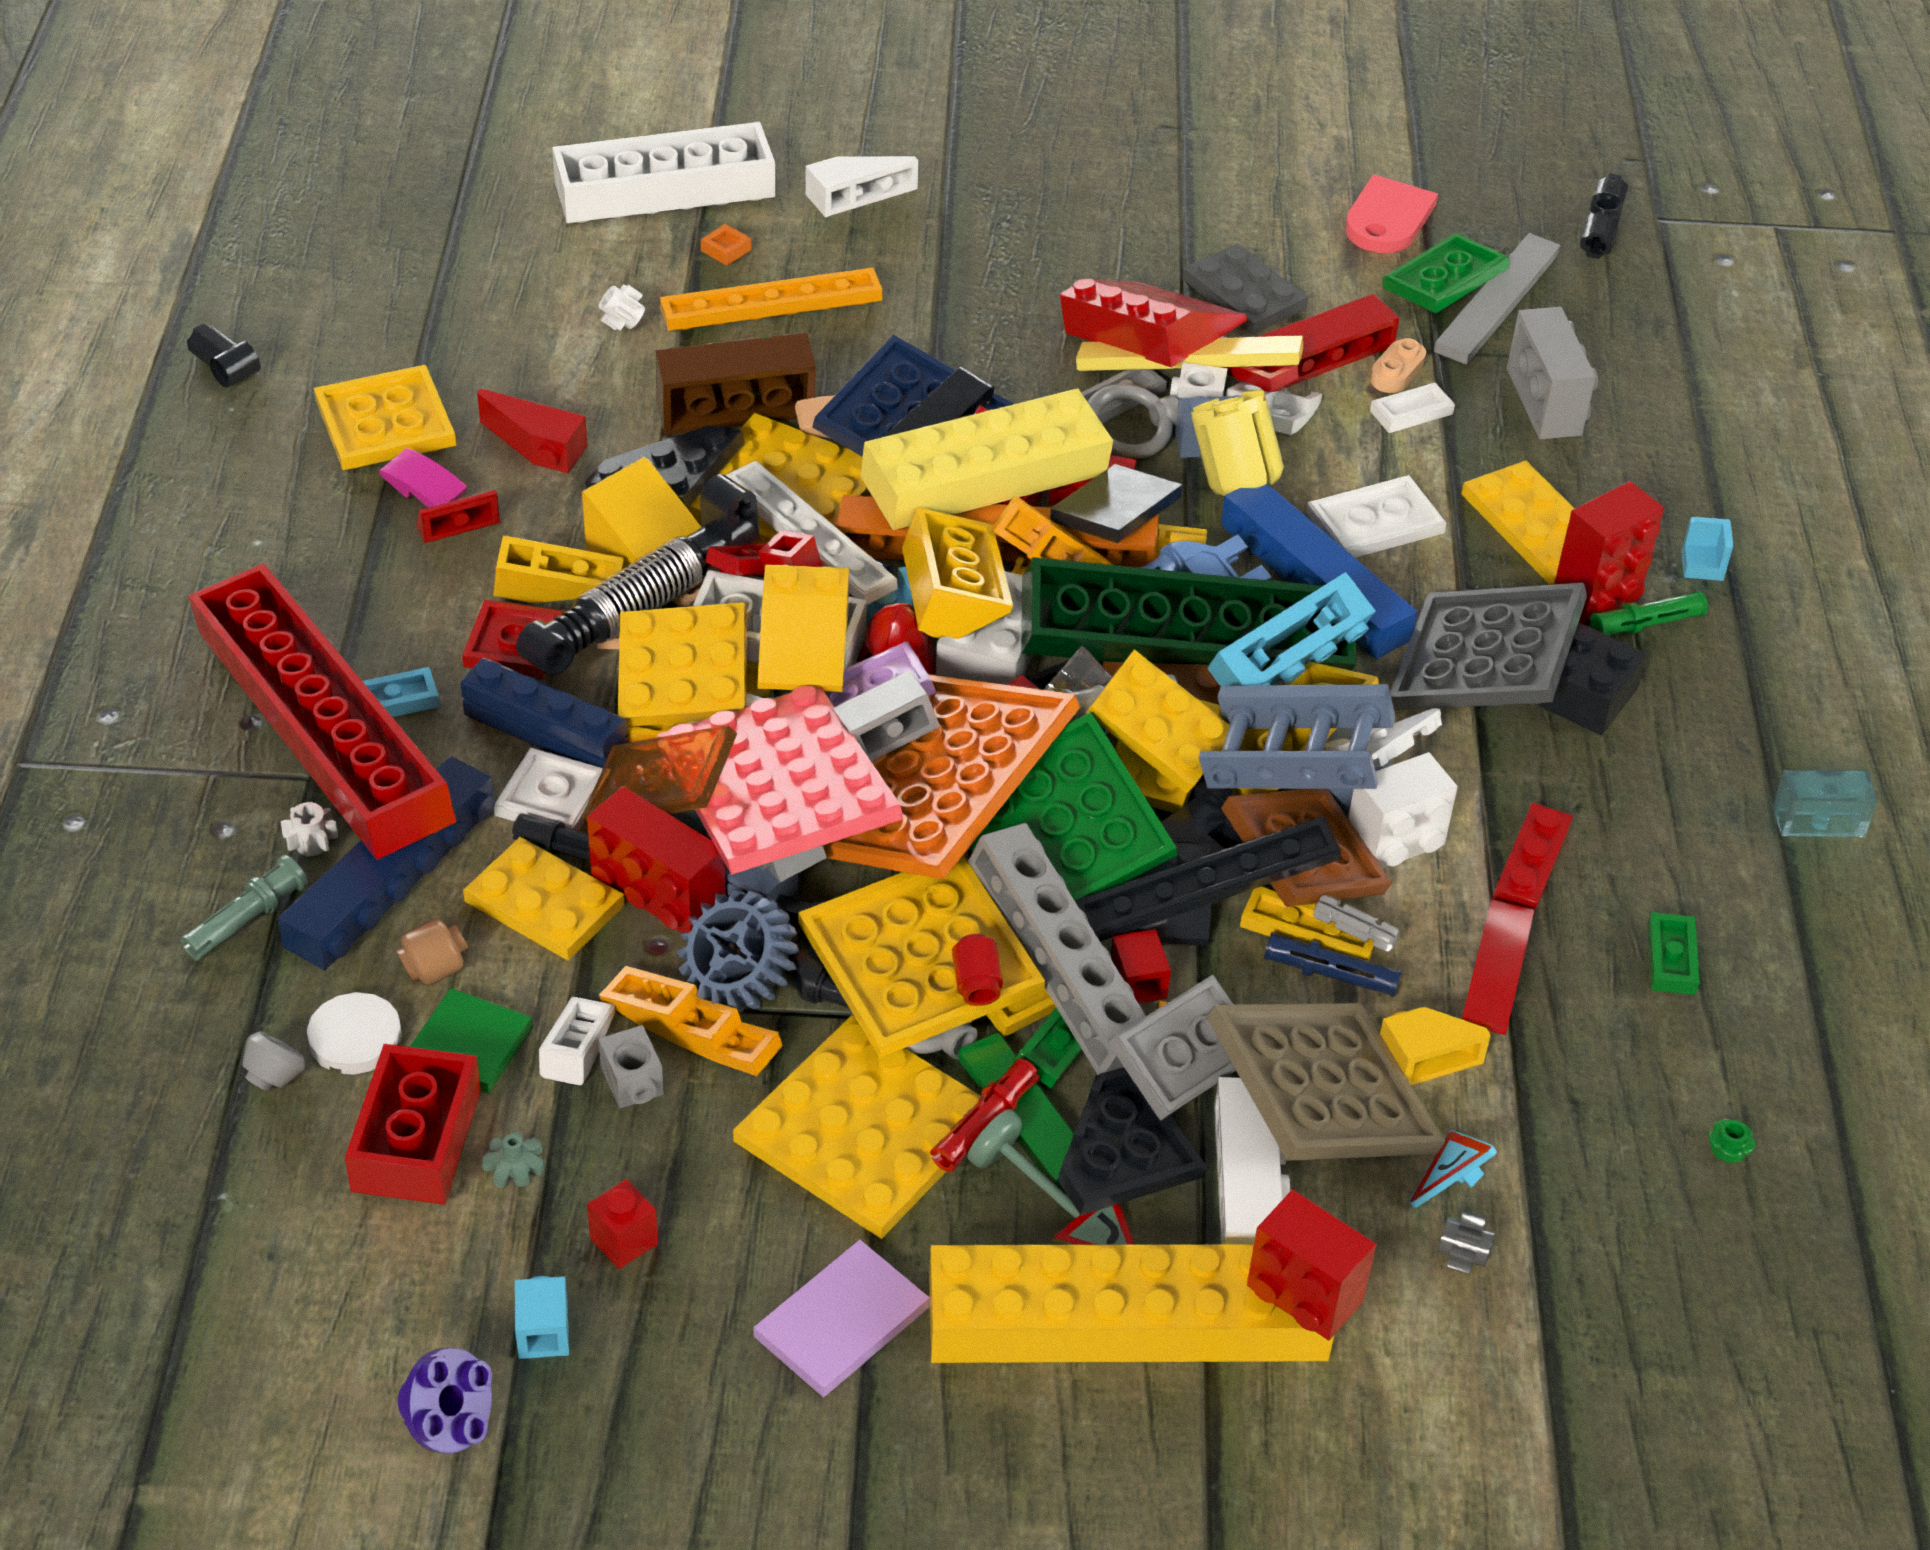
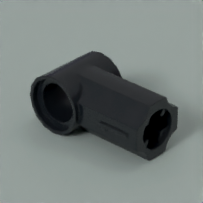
M204 323L193 328V332L187 340L188 350L210 366L214 378L225 388L238 383L261 369L259 357L248 342L241 341L235 344L217 329L208 327Z

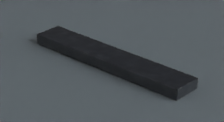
M1322 816L1075 900L1079 909L1086 914L1089 925L1099 941H1103L1340 860L1341 851L1325 817Z

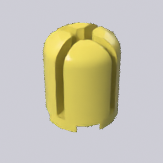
M1264 390L1241 392L1242 397H1234L1219 401V398L1193 407L1194 412H1191L1192 422L1208 485L1215 494L1225 496L1239 488H1257L1266 485V483L1272 486L1281 477L1284 465Z

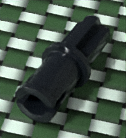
M524 813L517 816L512 829L514 840L522 837L536 846L545 848L552 855L560 851L583 859H590L588 834L565 827V823L560 820L553 823Z

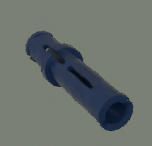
M1271 932L1264 955L1266 960L1270 959L1302 969V974L1306 976H1311L1312 973L1351 985L1388 994L1391 997L1395 996L1402 972L1399 969L1395 970L1358 957L1322 948L1318 941L1311 940L1309 944L1277 935L1274 932ZM1291 951L1327 960L1329 964L1324 965L1291 954ZM1340 964L1375 975V978L1372 979L1341 970L1336 965Z

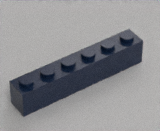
M453 756L446 759L436 770L447 782L457 822L378 860L375 859L360 840L278 917L283 948L324 971L338 958L345 956L359 937L367 930L374 928L381 916L390 907L404 899L410 888L421 877L433 871L438 861L452 847L458 846L464 840L466 834L480 820L486 819L491 814L495 805L492 777Z

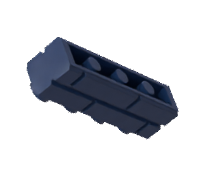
M482 658L461 682L462 697H464V715L555 755L608 769L610 774L629 750L628 737L626 736V718L612 712L608 713L602 707L595 706L542 682H537L534 678L500 665L495 661Z

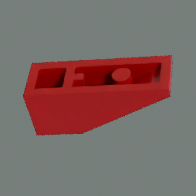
M482 388L477 392L480 423L534 465L568 474L588 446L586 416Z

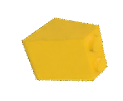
M645 457L582 491L586 551L623 557L622 570L635 561H639L646 554H650L657 547H661L662 544L670 541V539L678 536L687 537L701 528V525L652 463Z

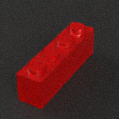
M1371 294L1257 337L1303 336V351L1300 363L1298 364L1299 378L1283 387L1286 388L1387 350L1396 341L1400 317L1378 297Z

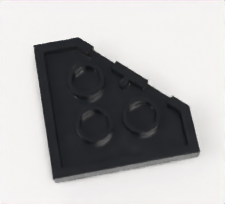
M709 425L605 459L585 481L586 487L588 489L645 457L652 463L688 509L701 494L707 481L716 476L744 445L745 441L742 430Z
M1123 1067L1095 1076L1057 1180L1079 1214L1084 1215L1201 1179L1206 1164L1171 1114L1160 1121L1131 1076Z

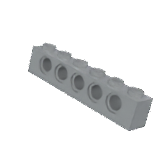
M1023 823L982 835L968 863L1045 980L1044 988L1097 1075L1123 1068L1124 1066L1108 1044V1041L1146 1017L1136 1001L1130 985L1123 980L1111 960L1109 951L1100 943L1089 925L1086 914L1077 906L1066 888L1064 879L1056 872L1046 856L1041 842L1035 838L1028 825Z

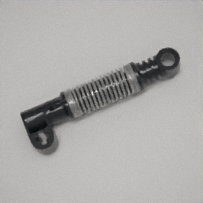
M718 474L713 476L704 485L700 494L701 528L687 537L678 536L670 539V541L662 544L661 547L651 551L650 554L641 557L639 561H635L627 568L612 575L611 578L602 581L600 585L587 590L575 599L570 610L563 612L562 615L555 617L554 620H550L547 623L541 620L529 623L518 636L516 642L518 654L549 676H557L570 666L575 654L582 649H585L594 642L604 643L620 633V612L661 608L674 598L682 595L685 591L699 584L705 579L707 571L715 567L705 562L709 547L752 544L759 538L756 495L726 475Z

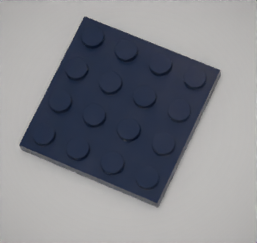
M893 334L815 416L812 428L863 457L864 442L885 437L899 421L956 370ZM994 392L986 409L994 410L1014 405V403Z

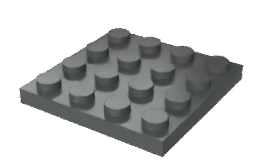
M1584 583L1428 593L1390 691L1394 710L1552 702L1587 598Z

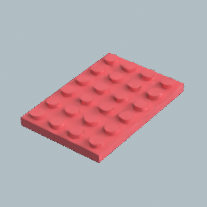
M801 686L789 694L773 699H759L750 706L745 707V710L721 711L712 715L711 718L692 724H679L672 727L670 731L657 734L664 756L731 875L903 819L900 803L854 735H850L833 711V704L822 688Z

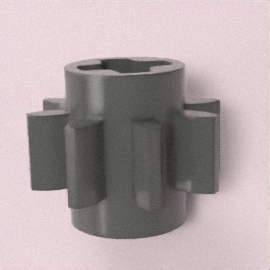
M1466 1210L1462 1214L1461 1221L1448 1217L1438 1248V1252L1450 1256L1447 1263L1448 1268L1469 1274L1473 1264L1482 1267L1486 1266L1496 1232L1484 1229L1487 1217Z

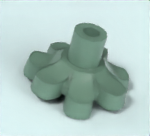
M513 1132L503 1140L495 1137L488 1145L489 1153L483 1155L481 1166L484 1171L495 1170L492 1183L496 1187L504 1188L509 1183L510 1178H513L516 1186L523 1187L530 1183L529 1172L538 1176L545 1171L544 1161L538 1157L542 1153L543 1148L538 1139L532 1138L525 1141L522 1133Z

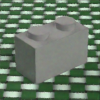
M909 670L833 708L837 717L850 735H854L870 761L940 727L926 691Z

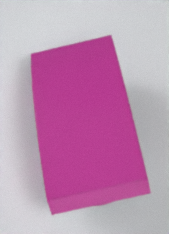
M409 448L404 449L379 471V475L404 497L409 499L414 495L428 508L458 500L466 494L467 486L448 470Z

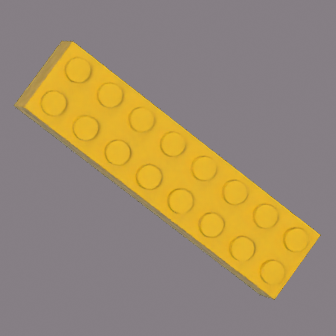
M1254 1244L931 1245L929 1270L931 1363L1329 1361L1334 1336L1328 1341L1316 1332L1304 1329L1296 1322L1294 1317L1273 1303L1264 1302L1251 1288L1246 1286Z

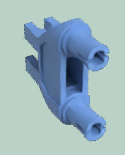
M1238 534L1216 547L1190 541L1172 542L1161 548L1157 559L1140 568L1239 577L1230 565L1237 561L1239 558L1237 555L1245 551L1248 546ZM1260 565L1239 578L1269 580L1271 576Z

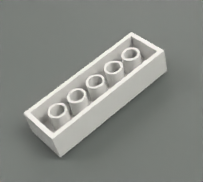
M760 122L552 147L555 185L566 223H585L597 219L622 218L624 216L645 213L655 214L660 211L676 209L688 210L700 206L725 205L731 202L758 201L763 198L775 197V161Z

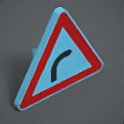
M1455 1130L1450 1131L1444 1138L1445 1143L1430 1162L1409 1203L1413 1208H1417L1456 1181L1461 1184L1465 1181L1472 1188L1484 1175L1478 1166L1492 1158L1497 1150L1489 1143Z

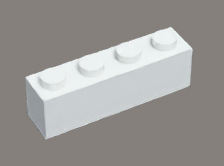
M1219 1077L1214 1112L1221 1244H1254L1258 1225L1290 1192L1289 1175L1281 1174L1280 1166L1286 1164V1158L1241 1078Z

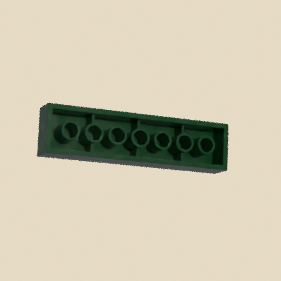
M1032 557L1022 576L1021 653L1125 662L1135 649L1151 663L1210 665L1219 651L1322 586ZM1321 609L1311 617L1306 626L1265 651L1270 660L1263 667L1262 671L1269 668L1278 655L1319 630L1313 620L1321 612ZM1344 639L1336 645L1338 649L1334 654L1319 663L1352 671L1356 666V641L1349 644Z

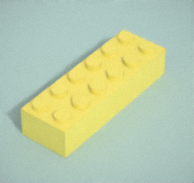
M1077 388L864 442L860 476L892 530H897L910 526L916 507L954 515L1011 500L1014 495L1019 498L1095 478L1108 469L1113 439Z

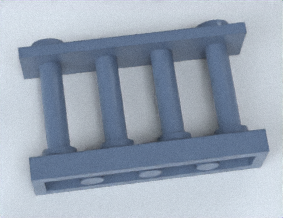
M1388 684L1221 686L1217 698L1223 719L1229 724V729L1222 751H1200L1199 761L1207 788L1377 789L1378 780L1371 751L1366 750L1372 728H1393L1395 712ZM1247 728H1270L1263 751H1240ZM1288 728H1312L1305 751H1282ZM1330 728H1354L1348 751H1324Z

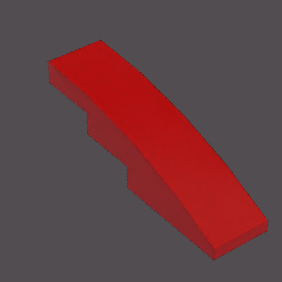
M1491 899L1462 1020L1485 1027L1490 1032L1506 1035L1534 909Z

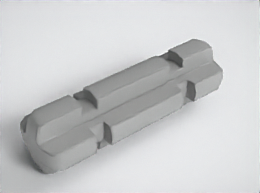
M1322 895L1317 902L1314 910V917L1328 925L1334 922L1336 923L1335 928L1366 943L1371 939L1374 941L1373 946L1386 952H1390L1396 945L1400 932L1396 926L1385 921L1379 924L1377 923L1378 918L1351 905L1344 904L1342 907L1339 905L1340 900L1329 895Z

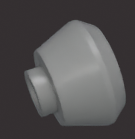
M261 1031L248 1036L242 1066L248 1070L245 1078L254 1085L266 1091H270L273 1085L283 1088L304 1071V1056L291 1046Z

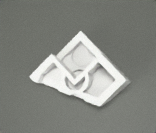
M1241 382L1227 388L1226 397L1242 396L1241 392L1262 389L1252 384ZM1282 388L1276 392L1264 391L1275 431L1288 435H1293L1309 421L1322 399V393L1312 391L1306 397L1291 394L1287 391V388Z

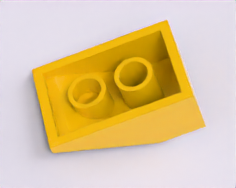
M765 565L758 689L794 690L801 686H812L814 688H822L823 691L843 692L849 606V568Z

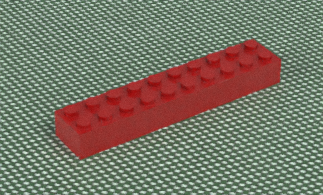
M264 563L188 595L200 635L376 860L457 822L447 782Z

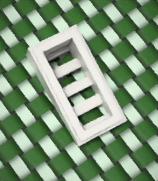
M571 997L539 1048L540 1075L546 1079L582 1085L599 1052L598 1039L605 1037L614 1017L615 1005ZM576 1018L594 1021V1023L576 1020Z

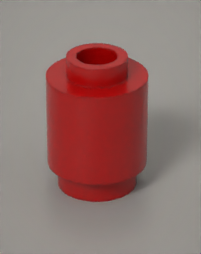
M982 934L964 936L953 946L951 951L957 991L963 996L964 1002L969 1005L984 1006L991 1004L999 999L1000 990L1003 987L997 943Z

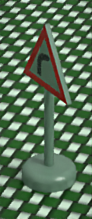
M1011 1109L1005 1110L994 1118L972 1144L968 1151L967 1159L977 1168L990 1167L1002 1156L1007 1157L1075 1218L1052 1238V1242L1061 1245H1135L1119 1204L1080 1215L1070 1198L1012 1147L1021 1132L1022 1121Z

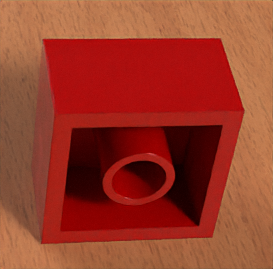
M1292 1189L1256 1229L1246 1286L1251 1288L1264 1302L1273 1303L1294 1317L1296 1322L1304 1329L1314 1331L1329 1341L1364 1301L1376 1243Z

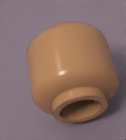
M433 918L404 933L401 937L402 947L396 950L412 982L419 979L423 984L430 986L462 969L463 957L460 952L468 949V946L456 924L447 928L442 920Z

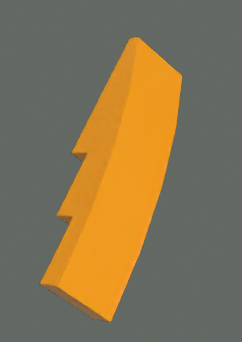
M1015 495L992 527L994 533L1025 552L1030 559L1037 557L1113 565L1085 543Z
M625 966L599 994L601 1002L615 1005V1011L636 1024L643 1025L645 1029L714 1062L757 1076L783 1046L778 1032L742 1022L737 1008L719 1003L712 1004V1001L700 999L697 996V986L691 983Z

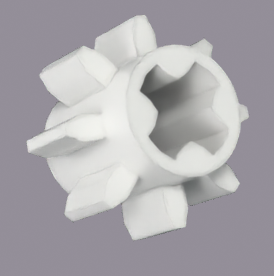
M623 284L620 289L616 286L610 287L599 303V309L605 312L601 321L614 330L618 329L621 331L623 326L632 329L639 322L645 311V307L638 302L643 294L629 284L627 286Z
M313 802L302 803L294 808H290L291 820L281 821L282 834L286 838L288 850L293 851L297 849L300 854L306 857L316 856L324 851H328V839L338 838L337 824L332 818L331 809H322L320 805Z

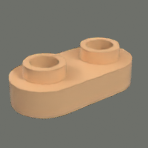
M1404 338L1393 342L1373 364L1370 378L1373 387L1385 393H1397L1404 390L1424 367L1426 357L1424 346L1411 338Z

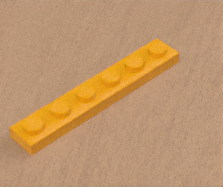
M874 268L664 296L660 297V309L668 331L687 330L694 327L722 325L729 322L758 320L765 317L793 315L800 312L829 310L835 307L882 301V287Z

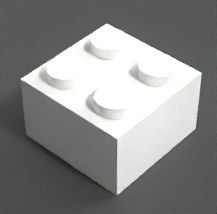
M1430 752L1375 771L1378 780L1377 789L1353 790L1348 819L1382 868L1399 865L1406 859L1425 852H1434L1445 845L1458 786Z

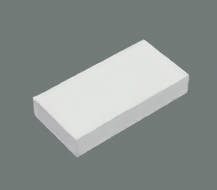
M1435 382L1371 401L1370 412L1388 433H1392L1453 415L1455 404Z

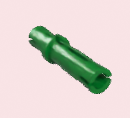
M1699 591L1639 605L1635 602L1623 604L1620 609L1593 613L1590 617V627L1608 636L1624 632L1628 635L1638 634L1646 627L1704 616L1708 610V603L1704 593Z

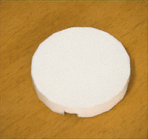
M354 992L339 995L323 1003L311 1016L307 1027L311 1055L320 1066L329 1070L330 1067L341 1069L342 1074L354 1075L374 1070L383 1044L398 1045L399 1042L400 1045L402 1038L398 1012L387 1000L368 993Z

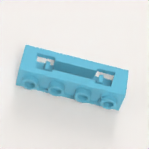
M1345 572L1219 651L1207 669L1220 686L1274 685L1280 680L1288 684L1306 670L1305 664L1313 659L1319 664L1334 654L1338 649L1336 645L1344 639L1350 644L1369 630L1366 623L1376 610ZM1321 609V612L1313 620L1319 630L1278 655L1271 666L1262 671L1263 667L1270 660L1265 651L1306 626L1311 617Z

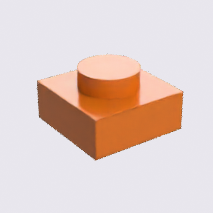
M727 224L720 226L700 239L701 251L726 266L752 250L751 238Z

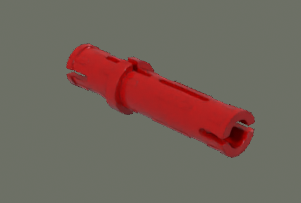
M1022 1058L1016 1059L1000 1079L989 1083L982 1090V1097L931 1149L930 1155L933 1156L932 1160L939 1168L946 1172H953L967 1156L968 1151L979 1134L994 1118L1005 1110H1016L1017 1102L1039 1080V1075L1036 1074L1038 1071L1033 1064Z

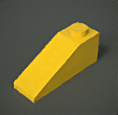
M503 535L496 566L493 596L527 603L576 599L587 590L595 588L602 581L611 578L618 571H622L624 558Z

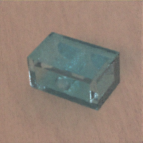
M1784 770L1773 802V809L1781 836L1865 837L1878 801L1868 771Z

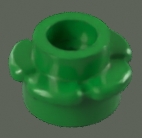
M1719 1120L1713 1125L1714 1130L1709 1132L1708 1138L1712 1153L1718 1159L1727 1163L1742 1161L1753 1152L1756 1145L1755 1140L1752 1138V1130L1738 1120Z

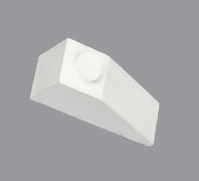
M915 156L833 157L806 166V196L825 217L913 191L918 186V159Z

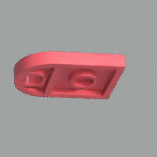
M1373 174L1347 214L1346 235L1352 243L1367 251L1376 253L1402 251L1413 243L1437 204L1438 193Z

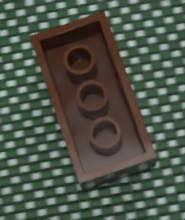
M807 332L655 350L656 402L664 435L687 433L709 425L722 426L724 428L743 426L754 413L777 422L798 419L795 409L797 401L814 398L816 365ZM757 392H760V393H761V394H759L758 396L754 397V394H753V393H757Z

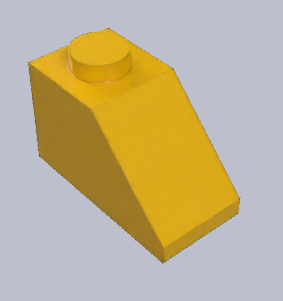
M1427 1007L1407 1012L1399 1011L1387 1018H1383L1380 1031L1381 1037L1410 1085L1484 1064L1491 1036L1485 1027Z

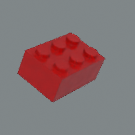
M1631 481L1571 510L1554 585L1584 583L1587 598L1579 619L1581 624H1590V617L1593 613L1616 610L1625 603L1636 602L1644 592V582L1648 567L1653 559L1652 552L1656 537L1661 529L1660 522L1664 507Z
M624 786L587 816L591 875L624 894V897L636 908H643L659 918L669 929L678 930L681 933L691 932L693 925H691L688 917L695 916L700 918L703 915L700 903H708L714 907L716 894H724L726 896L725 863L713 841Z
M383 1044L344 1157L351 1192L446 1205L481 1093L477 1056Z

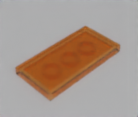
M729 725L612 746L582 818L587 821V816L622 786L668 814L707 808L738 733Z

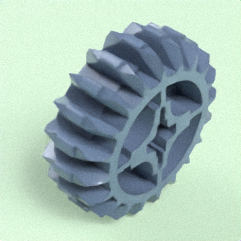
M732 889L729 898L724 894H716L714 907L708 903H700L703 915L700 918L695 916L688 917L693 928L691 932L680 933L682 940L688 942L687 946L676 951L679 957L686 961L678 969L681 975L688 978L687 983L697 986V996L700 999L712 1001V1004L719 1003L737 1008L738 1013H743L746 1005L752 1009H760L761 996L768 1000H776L773 987L776 984L782 987L788 986L787 980L782 977L784 971L796 969L795 964L788 960V957L799 952L798 946L790 941L797 935V932L793 926L787 924L790 920L789 915L782 909H778L775 901L769 897L763 898L762 895L755 891H749L745 894L740 890ZM736 923V925L733 928L725 931L728 927ZM731 943L740 948V951L747 955V959L736 955V951L731 949L729 944ZM764 944L763 954H761L762 946ZM751 972L748 976L739 980L743 974Z

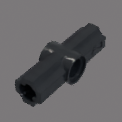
M1609 173L1608 176L1600 178L1580 242V248L1586 252L1587 257L1599 259L1602 255L1609 254L1611 251L1628 190V184L1622 180L1621 175Z

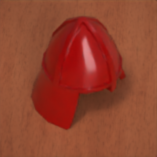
M904 602L886 605L872 617L857 661L862 662L868 652L875 656L908 641L927 674L936 675L937 654L933 648L930 636L918 630L915 610L910 604Z

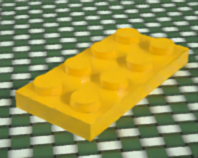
M1526 460L1464 482L1461 494L1549 585H1554L1571 510L1575 508Z

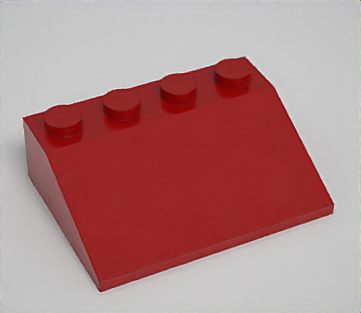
M1081 279L1076 281L1072 287L1059 294L1066 334L1091 342H1102L1145 356L1146 360L1171 368L1188 358L1190 354L1212 343L1247 321V316L1244 313L1142 282Z

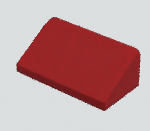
M492 490L419 510L416 527L424 543L500 523L497 492Z

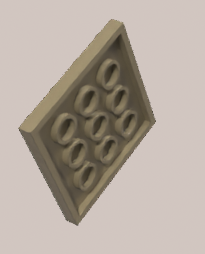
M1361 1003L1214 1005L1206 1017L1287 1161L1437 1154L1445 1143Z

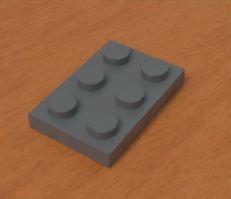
M1238 243L1183 268L1182 280L1214 305L1246 314L1247 321L1241 324V326L1251 334L1307 309L1308 297Z

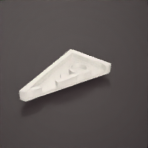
M1433 708L1393 724V728H1372L1366 751H1371L1374 767H1382L1390 759L1397 757L1415 745L1414 735L1420 733L1422 735H1429L1442 725L1440 709ZM1337 739L1327 742L1324 751H1348L1351 740Z

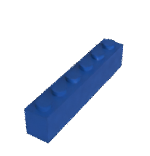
M1266 483V485L1257 488H1239L1225 495L1221 525L1229 534L1233 536L1238 534L1251 553L1266 563L1281 579L1289 583L1324 586L1345 572L1349 575L1376 610L1366 623L1369 630L1356 640V644L1368 652L1374 659H1378L1410 642L1418 611Z

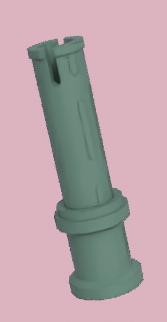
M288 855L279 857L276 860L277 865L260 878L254 876L248 880L243 893L211 915L199 926L184 934L180 938V942L185 945L183 947L193 959L199 961L214 947L262 912L266 914L274 912L279 907L278 902L294 890L302 891L308 886L307 877L301 867Z

